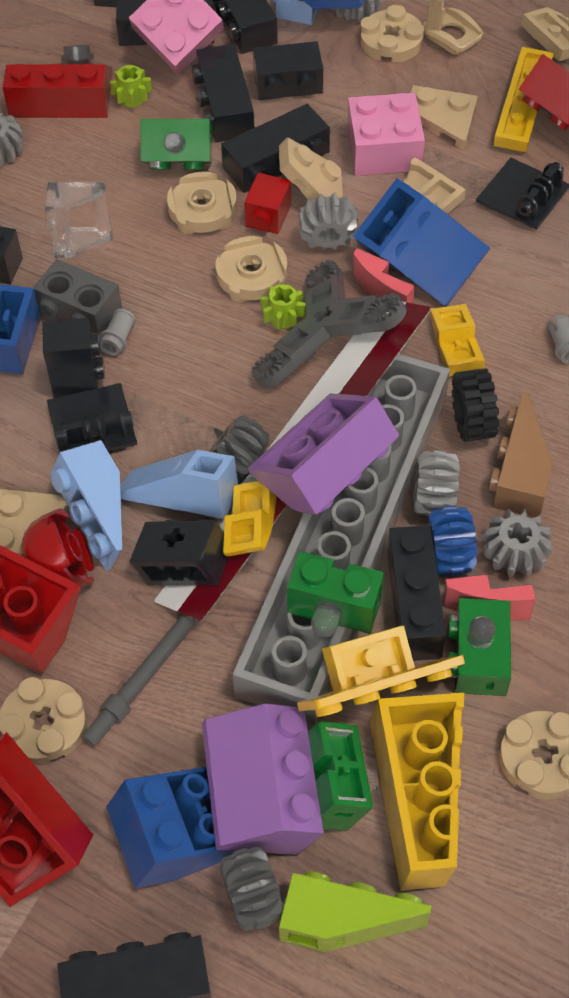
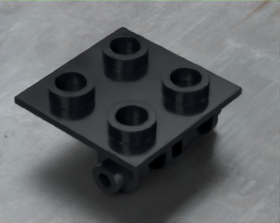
M510 157L477 197L476 202L537 230L569 190V184L563 181L564 168L558 162L547 164L542 172Z
M121 383L47 400L59 453L100 440L108 452L138 445L133 429L132 416L130 411H128Z

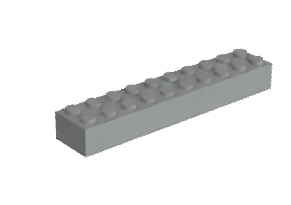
M398 354L368 396L377 397L400 436L388 446L389 450L383 457L371 462L361 472L362 475L357 482L345 487L334 498L333 504L327 510L317 515L303 513L232 674L234 697L256 705L266 703L298 707L297 702L328 693L331 681L322 648L348 641L353 630L287 613V586L298 553L303 551L334 559V567L347 570L349 563L374 570L378 569L388 544L389 528L395 527L415 477L417 458L427 447L447 397L449 368ZM315 710L305 711L306 722L315 725L318 719Z

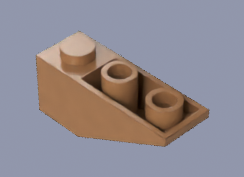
M522 392L519 406L511 405L506 428L512 429L510 437H502L497 459L504 460L502 469L494 467L489 491L496 492L493 508L502 510L509 508L511 512L518 514L525 508L528 516L537 517L542 512L553 463L528 393Z

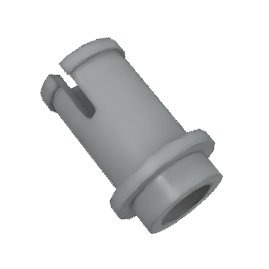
M122 308L115 310L107 329L99 335L102 352L110 356H117L125 351L127 347L126 339L136 321L133 313Z
M558 315L553 317L557 328L549 320L547 329L556 346L554 349L555 356L563 363H569V317Z

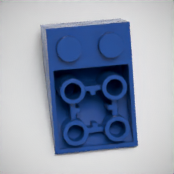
M398 178L395 179L353 235L366 252L388 261L389 268L445 307H447L490 250L488 245L451 216Z
M0 284V372L24 373L41 317L34 288Z
M207 767L125 779L106 806L135 889L181 879L219 864L223 857L233 854L231 850H216Z

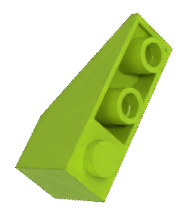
M307 871L304 875L292 873L279 926L280 941L322 952H329L427 927L431 905L423 904L421 898L408 893H397L395 897L376 893V888L361 882H351L349 886L331 882L330 877L319 872Z

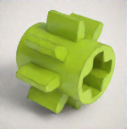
M126 65L114 72L115 80L110 81L111 95H116L118 104L122 103L127 107H137L144 101H148L147 93L152 91L151 78L145 77V69H140L135 65Z
M289 284L270 286L269 297L263 296L260 298L263 322H271L277 330L296 326L297 317H305L306 303L303 302V292H296Z

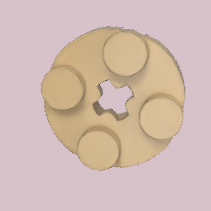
M391 5L387 10L375 12L361 20L360 46L369 57L381 61V56L392 57L391 62H403L419 53L424 37V27L419 19L407 13L403 6Z
M194 172L184 175L179 179V185L173 190L171 186L167 193L168 213L172 221L177 224L178 230L184 234L212 232L218 229L225 230L232 225L233 216L237 210L236 190L228 180L227 184L218 180V175L215 173ZM205 199L207 204L199 205L198 200Z
M245 236L230 241L224 246V252L220 257L217 256L215 261L216 278L220 287L229 293L231 300L238 303L247 300H259L263 296L269 297V287L285 284L288 272L287 257L283 249L274 242L273 246L263 243V238L257 236ZM253 265L254 268L259 269L256 271H247L246 266Z
M26 678L6 698L0 710V731L2 734L7 732L34 765L51 764L50 760L57 759L62 755L64 758L71 755L82 743L83 739L81 736L87 730V719L82 698L71 686L54 679ZM43 713H48L50 719L54 721L51 726L43 725L40 730L35 729L34 718Z
M533 711L519 716L508 724L499 749V761L504 776L514 787L517 784L521 789L528 791L529 796L541 800L558 799L569 794V714L564 712ZM539 746H545L555 754L551 757V763L544 764L541 757H534L532 753L536 752Z

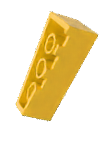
M464 692L378 699L370 719L400 891L445 887L457 868L458 791L461 785V769H459L460 747L463 738L461 721L464 707Z

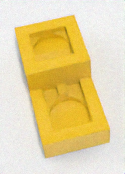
M460 304L431 309L430 317L443 365L450 369L449 377H453L455 372L485 368V359L475 338V323L467 305Z
M259 481L233 486L232 514L224 516L223 554L227 557L261 551L266 548L274 520L276 495Z

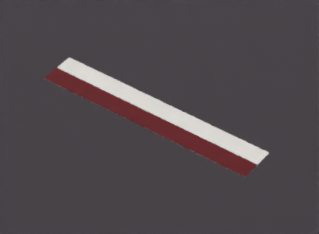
M403 302L407 312L403 320L395 327L382 332L354 334L271 446L328 394L368 396L432 307ZM249 473L243 483L258 480ZM277 496L273 524L287 506ZM233 505L226 515L232 514ZM216 518V522L224 532V519ZM253 552L229 556L218 586H165L154 602L196 620L203 621Z

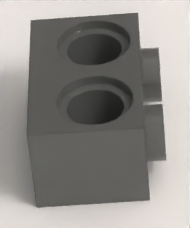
M59 259L54 261L33 287L39 312L49 320L89 318L91 332L99 333V335L107 329L115 310L122 308L118 284Z

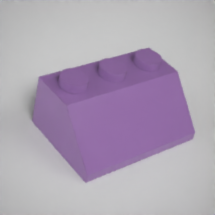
M330 393L247 469L253 477L293 510L317 515L327 510L333 504L334 498L345 487L357 482L362 475L361 472L371 462L383 457L389 450L388 446L400 435L377 397Z
M265 703L203 721L202 729L216 850L236 851L245 847L249 849L258 846L265 853L298 855L324 833L305 711L299 712L298 707Z

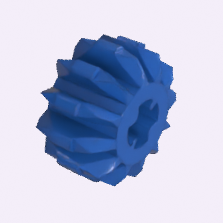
M445 506L442 509L432 510L428 518V525H431L437 574L449 575L450 577L472 572L477 564L476 555L478 554L473 516L466 507Z

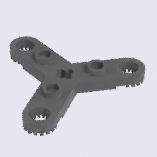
M327 260L325 264L321 262L320 267L318 265L314 266L316 270L311 269L309 271L311 274H307L305 279L307 284V290L305 291L306 317L273 345L275 348L273 351L266 353L265 358L260 357V362H255L256 366L252 367L253 371H251V374L261 387H273L282 382L300 364L311 359L316 350L330 337L389 330L403 320L407 312L406 306L397 294L393 295V293H389L388 296L384 294L383 297L377 298L375 295L345 299L342 271L332 260L330 262Z

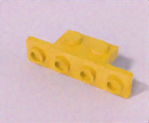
M404 625L322 648L333 692L297 702L299 712L315 710L316 717H321L342 711L341 702L353 699L354 705L380 699L379 690L390 687L392 694L417 687L415 682L417 678L426 676L427 682H433L451 677L452 672L450 668L465 664L463 655L446 657L414 666Z

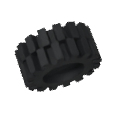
M487 368L455 372L452 379L453 389L451 393L454 400L452 405L453 409H455L454 418L455 422H457V430L460 432L461 440L463 439V442L495 438L498 435L499 419L497 415H499V408L496 405L498 399L497 394L494 393L495 385L492 382L491 373H489Z

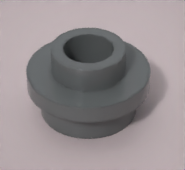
M89 45L64 46V55H61V60L68 61V64H88L87 59L94 58L93 53H90Z

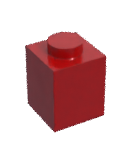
M257 173L244 202L245 227L279 234L291 207L290 180Z

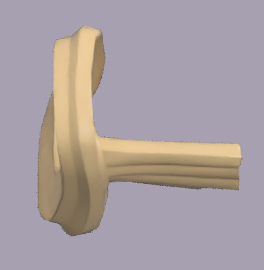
M429 0L427 21L423 23L424 34L427 39L454 55L465 52L481 40L483 31L468 14L456 8H444V0ZM446 26H455L464 32V36L460 39H455L452 35L441 29Z

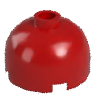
M56 509L39 517L28 526L20 546L21 555L80 585L81 588L94 582V577H88L87 571L94 570L92 556L80 529L76 528L71 531L65 522L72 517L63 509Z

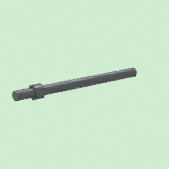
M182 614L116 695H109L100 706L101 713L81 736L89 746L95 747L114 723L120 724L131 711L129 705L199 620Z

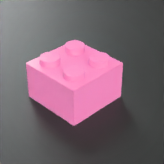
M146 0L129 17L132 28L177 75L196 58L197 49L206 48L224 30L223 20L204 0Z
M416 93L348 97L347 130L355 176L409 172L410 163L414 157L423 162L425 139Z

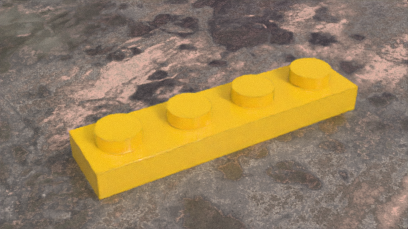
M526 47L521 48L496 130L493 146L527 153L538 111L522 101L525 94L518 89L541 55L544 54L553 60V52Z

